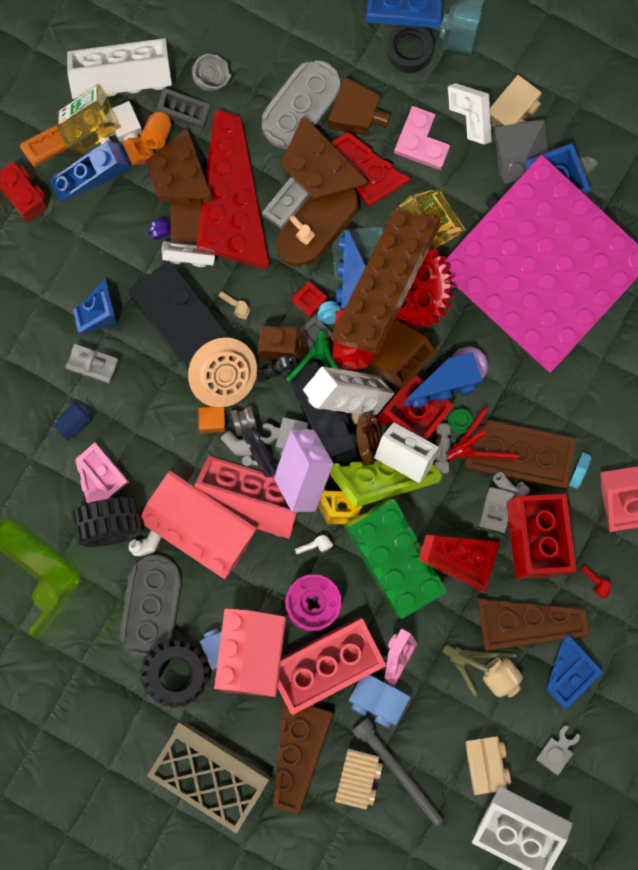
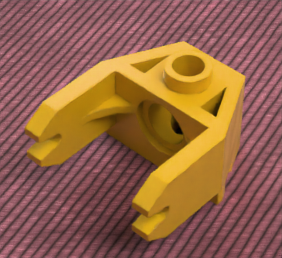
M325 488L318 503V507L327 524H344L358 516L362 506L355 508L343 491H326Z

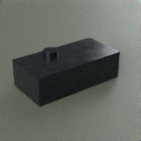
M169 260L128 290L131 300L187 372H189L193 356L204 344L218 338H229Z

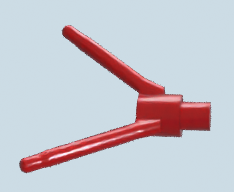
M483 407L466 434L458 443L453 445V449L445 453L450 462L458 457L462 459L465 456L518 459L519 455L474 450L472 444L486 435V431L482 430L471 439L469 438L488 411L487 407Z

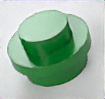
M464 408L453 410L448 417V424L451 425V430L457 434H465L474 422L471 412Z

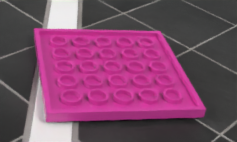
M540 155L452 251L443 265L448 264L452 266L448 274H453L455 277L450 282L456 285L458 290L548 373H551L638 278V244L543 155Z

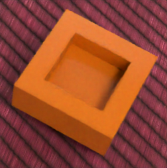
M141 137L128 138L122 143L132 165L146 164L145 161L154 154L152 149L143 144Z

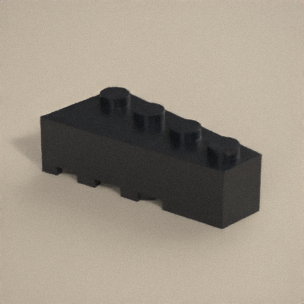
M315 361L304 366L292 379L290 385L302 413L306 414L305 418L309 429L315 430L333 464L339 463L340 467L350 466L351 462H358L356 452L358 442L354 432L350 434L346 426H349V421L345 412L317 409L308 401L309 397L303 391L320 370Z

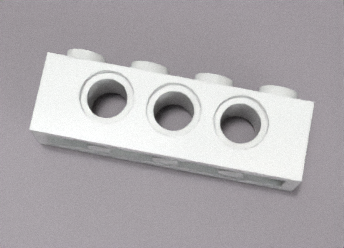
M321 367L303 389L309 397L308 401L317 409L358 414L372 413L373 416H376L395 394L380 376Z

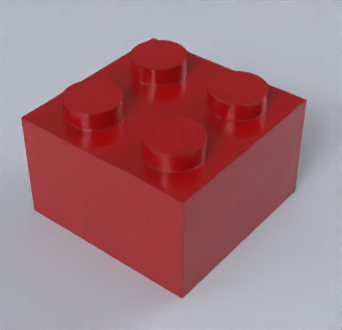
M416 375L403 390L400 389L377 419L388 428L394 422L427 440L454 405L448 400L438 402L437 399L428 401L427 405L419 408H413V405L404 407L403 403L424 383Z

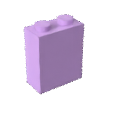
M315 430L290 431L274 476V480L291 512L316 511L333 466V462Z

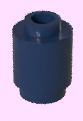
M73 403L56 420L57 423L53 427L68 441L71 437L75 438L91 422L88 417L92 413L82 403L78 406Z

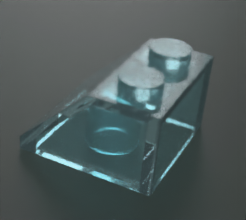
M460 0L451 5L449 14L444 13L439 37L444 39L442 48L467 54L472 53L484 0Z

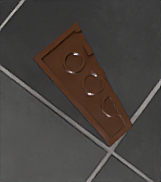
M477 599L485 652L562 641L566 635L572 639L590 636L586 610Z

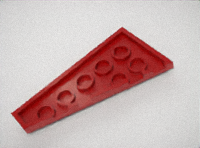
M217 110L213 117L205 177L213 202L205 203L204 199H202L196 250L266 270L269 267L241 117Z

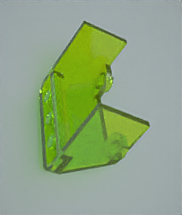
M1 520L0 551L40 581L33 591L32 599L34 604L43 613L27 632L37 640L77 590L80 584V576L75 569L10 520Z

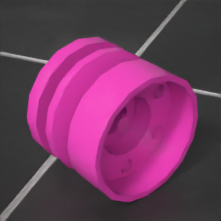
M306 575L297 579L290 587L285 599L287 615L290 621L298 628L306 631H320L328 627L338 617L341 609V595L337 586L330 579L321 575ZM316 597L318 599L317 604L320 606L319 609L313 608L311 611L308 610V603L305 602L306 599L312 600Z

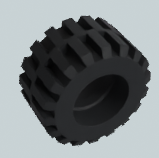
M124 497L103 499L81 505L72 511L77 544L81 546L101 547L118 544L134 539L142 533L137 501Z
M170 639L162 643L159 642L154 648H150L147 656L143 658L142 668H140L141 682L147 694L154 701L165 707L188 706V703L195 702L198 699L197 697L205 691V684H208L209 680L207 678L209 668L206 665L205 657L196 647L182 640ZM170 658L184 660L190 669L187 682L178 689L165 687L159 679L161 665Z

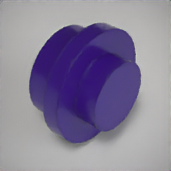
M160 219L150 224L151 227L147 229L148 234L152 236L153 240L161 239L171 235V222H165V219Z

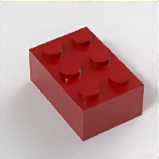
M567 494L517 496L506 502L515 579L564 577L576 572Z

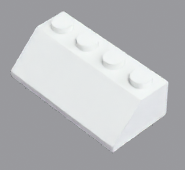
M166 38L67 51V72L72 99L81 97L94 87H96V96L104 95L109 97L120 92L138 93L142 89L153 88L154 90H161L163 87L172 86Z

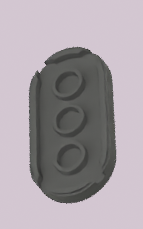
M149 555L142 558L132 567L129 573L120 636L126 650L131 655L140 659L145 658L150 648H154L157 643L170 639L173 640L181 576L176 565L161 555Z

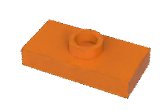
M64 122L21 143L20 148L35 167L75 146L77 141Z

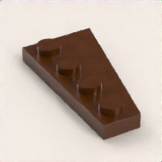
M283 700L273 807L300 816L334 714L309 706L291 715Z

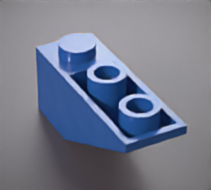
M106 141L51 178L50 182L59 201L62 202L114 179L132 167V164L122 144Z
M345 231V236L339 237V251L344 252L343 262H338V277H343L342 287H337L336 303H341V308L346 307L365 269V264L349 231Z
M473 352L446 360L406 399L403 406L413 405V408H419L427 405L430 400L437 399L438 402H442L452 398L453 394L461 393V396L474 393L482 382V378Z

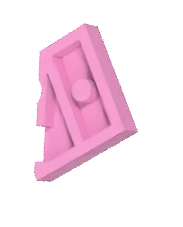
M97 443L92 444L75 459L81 476L82 491L85 493L87 503L112 498L129 483Z
M403 629L400 630L399 634L393 635L388 645L390 651L388 653L384 683L393 688L417 646V642L411 633Z

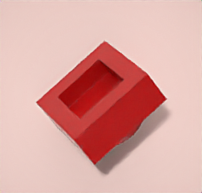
M308 282L292 298V303L309 318L318 311L321 304L328 301L327 296L311 282Z

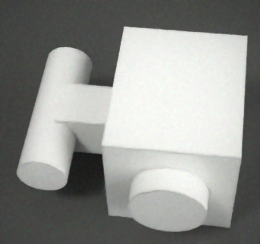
M129 101L106 111L110 123L103 125L100 117L91 121L101 144L106 141L111 142L109 137L116 135L119 144H122L128 138H139L142 134L140 124Z

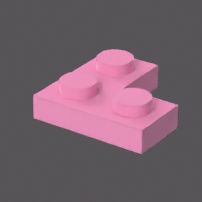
M412 106L394 154L441 171L450 145L428 137L436 114Z

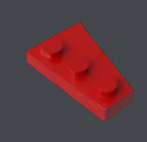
M349 132L331 142V145L368 182V186L364 189H360V187L354 188L367 208H370L410 182V178L395 170L389 162L382 160L369 147Z

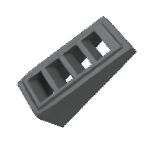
M163 87L154 112H163L172 121L203 128L210 104ZM166 100L171 101L169 109L165 108ZM176 103L181 104L179 112L174 111ZM186 105L191 106L188 115L184 114ZM196 108L200 109L198 119L193 118Z

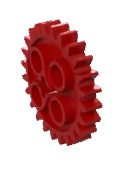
M429 249L407 294V304L405 305L404 300L396 316L397 321L410 328L413 327V329L430 328L431 323L438 324V317L447 316L443 309L452 308L448 299L455 298L450 293V289L456 288V285L450 284V280L455 275L448 274L452 266L448 264L443 265L446 257L438 256L439 251ZM428 269H429L430 276H429V278L427 279V275H426V274H427V271H428ZM428 295H429V297H430V303H429V304H427V297H428Z

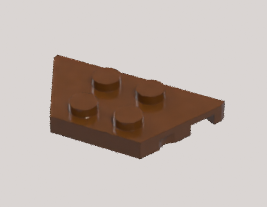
M303 116L281 162L282 168L314 202L327 199L331 195L345 194V191L350 189L366 188L368 182Z
M188 129L183 130L145 161L159 202L171 203L178 201L180 203H190L191 199H204L205 203L213 202Z

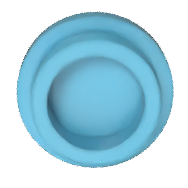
M325 302L319 306L318 320L322 323L334 324L336 311L342 310V308L336 302Z

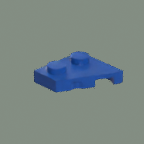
M566 635L562 640L545 690L562 708L567 709L603 672L575 641Z

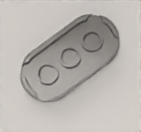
M316 60L315 62L309 63L308 61L301 64L267 106L262 116V131L265 138L272 145L288 149L303 116L316 127L331 108L340 91L339 75L332 65Z

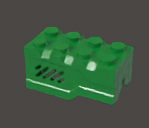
M387 498L376 504L369 512L356 516L343 524L389 608L400 619L405 618L447 593L433 567L419 561L421 546L394 499Z

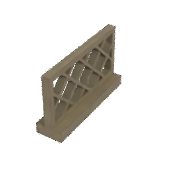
M182 720L177 724L173 731L174 733L147 777L237 834L272 777ZM176 739L186 744L188 755L174 758L172 746ZM191 748L196 750L198 753L192 754ZM169 752L170 759L164 760ZM200 755L207 757L210 769L196 772L193 757ZM189 758L192 773L178 776L175 761ZM171 762L174 778L163 779L155 774L161 764ZM214 763L218 764L221 767L215 768ZM225 769L231 773L233 784L219 787L215 771ZM212 773L215 788L201 791L197 776ZM193 777L197 792L186 794L181 790L179 780ZM236 777L243 781L237 782ZM175 781L176 786L172 785L169 782ZM249 784L257 789L252 799L241 801L238 786ZM234 787L237 802L223 805L220 790ZM216 791L219 806L208 808L203 803L202 794ZM196 795H197L199 801H197L196 799H194L192 796H196ZM249 803L246 809L243 811L242 804ZM239 807L241 817L236 825L226 819L225 808ZM220 810L221 815H219L215 811Z

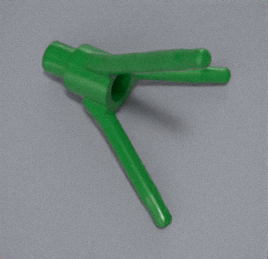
M317 332V340L314 341V347H311L308 354L287 377L288 382L292 381L312 357L322 360L323 367L329 368L330 363L332 368L339 369L336 362L332 359L329 341H327V332Z

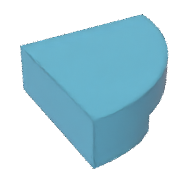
M582 453L569 486L576 489L580 487L590 464L591 455Z

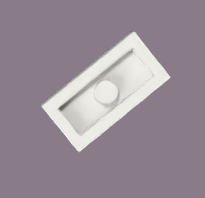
M165 241L162 243V258L166 261L169 260L172 264L188 262L197 267H206L207 265L214 264L215 255L196 250V245Z

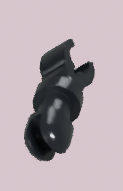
M284 356L278 361L269 363L268 367L257 370L256 373L260 377L256 380L263 382L270 379L271 376L277 377L283 371L297 367L296 357L293 356L288 359V356Z

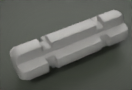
M441 423L436 428V435L438 437L435 445L439 449L435 456L437 461L434 463V466L441 474H447L449 472V462H447L448 458L445 453L450 450V438L448 436L451 435V425Z

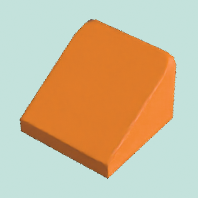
M224 406L199 408L200 434L226 432Z

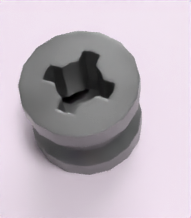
M251 406L246 407L244 411H231L237 436L243 435L245 431L250 429L257 430Z

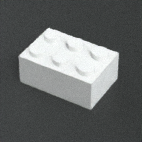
M499 786L478 826L472 843L523 870H551L567 842L573 823Z

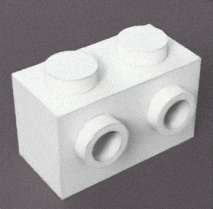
M393 422L382 436L374 458L420 483L431 469L439 447Z

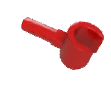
M585 565L581 570L597 584L594 593L606 599L611 591L610 583L597 577Z

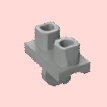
M74 344L65 368L110 384L118 359Z

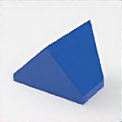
M106 277L78 308L73 309L78 333L117 325Z

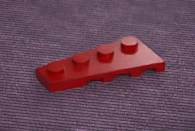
M426 535L419 561L475 590L486 592L500 542Z

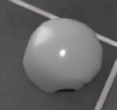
M207 53L198 57L192 66L193 80L204 91L214 92L220 90L231 78L228 63L215 54Z

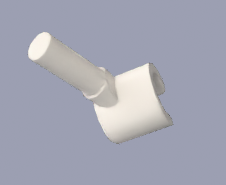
M321 535L309 544L295 548L296 554H300L318 547L321 553L330 549L333 544L329 537Z

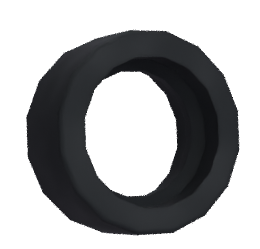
M398 25L390 32L387 39V58L394 68L404 73H416L423 70L430 63L433 56L434 41L431 33L425 27ZM404 36L418 37L424 43V53L416 60H405L396 53L395 45L397 41Z

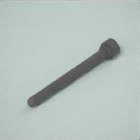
M369 718L365 719L352 730L353 734L357 739L361 738L363 742L365 740L368 742L430 820L437 826L443 823L442 816L376 737L373 723Z

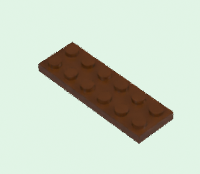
M394 209L330 337L334 343L379 353L441 226L438 218Z

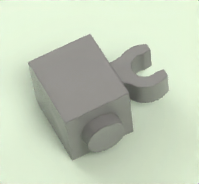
M283 417L281 428H276L271 424H263V429L270 431L272 434L269 438L260 437L259 441L262 440L264 445H270L277 441L276 452L282 456L290 431L309 429L308 423Z

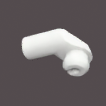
M150 530L147 538L138 541L136 539L132 540L128 546L129 551L134 556L139 557L153 553L157 549L162 537Z

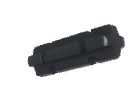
M256 429L248 430L243 434V438L247 445L250 444L251 447L249 449L258 466H262L261 471L264 477L268 478L275 475L277 467L274 462L270 461L272 457L263 441H259L260 435Z

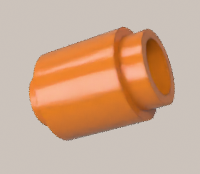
M154 112L148 117L141 134V141L150 149H160L165 145L171 129L169 116L163 112Z

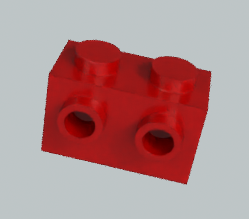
M11 162L0 170V190L27 224L47 209L43 201L46 196L37 185L33 187L28 180L31 177L23 166L18 168L14 162Z

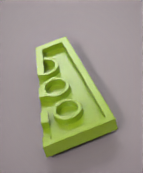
M375 461L374 465H362L361 462H351L350 466L343 467L336 463L333 464L330 471L332 478L355 508L439 483L442 474L432 464L431 469L422 481L418 483L380 461Z

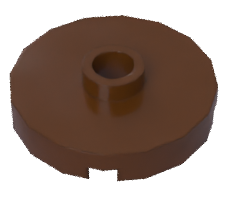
M364 413L359 416L357 421L358 448L363 462L366 465H374V462L378 461L374 457L382 434L376 417L372 413Z

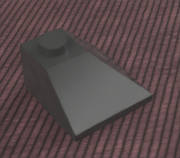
M544 119L494 127L499 176L504 183L516 182L527 170V160L548 153Z

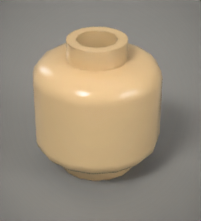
M498 657L486 666L490 668V671L488 673L485 672L483 680L495 696L503 697L507 695L512 697L521 689L519 684L523 676L510 659Z

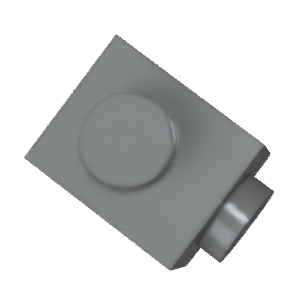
M490 487L479 526L505 533L508 522L506 502L514 498V493Z

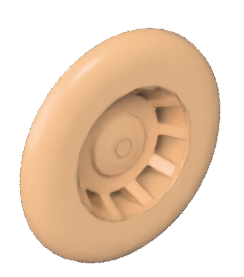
M233 338L214 339L204 344L191 360L188 372L190 388L194 395L206 405L212 407L231 406L241 401L252 389L257 376V364L252 351L243 342Z

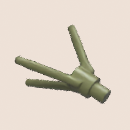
M449 644L443 650V654L450 657V661L456 664L455 666L462 674L474 697L478 696V692L465 669L466 666L469 664L486 673L490 671V668L471 659L472 657L515 659L517 656L515 653L462 650L459 647L454 648Z

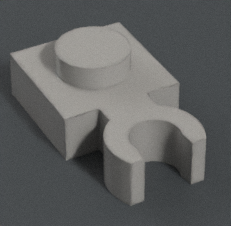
M564 726L559 731L558 742L550 738L536 758V761L557 776L573 755L567 748L576 744L580 738V735L576 734L572 740L566 739L565 732L568 730V726Z

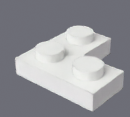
M456 83L449 85V109L466 115L467 139L481 144L492 142L489 94Z

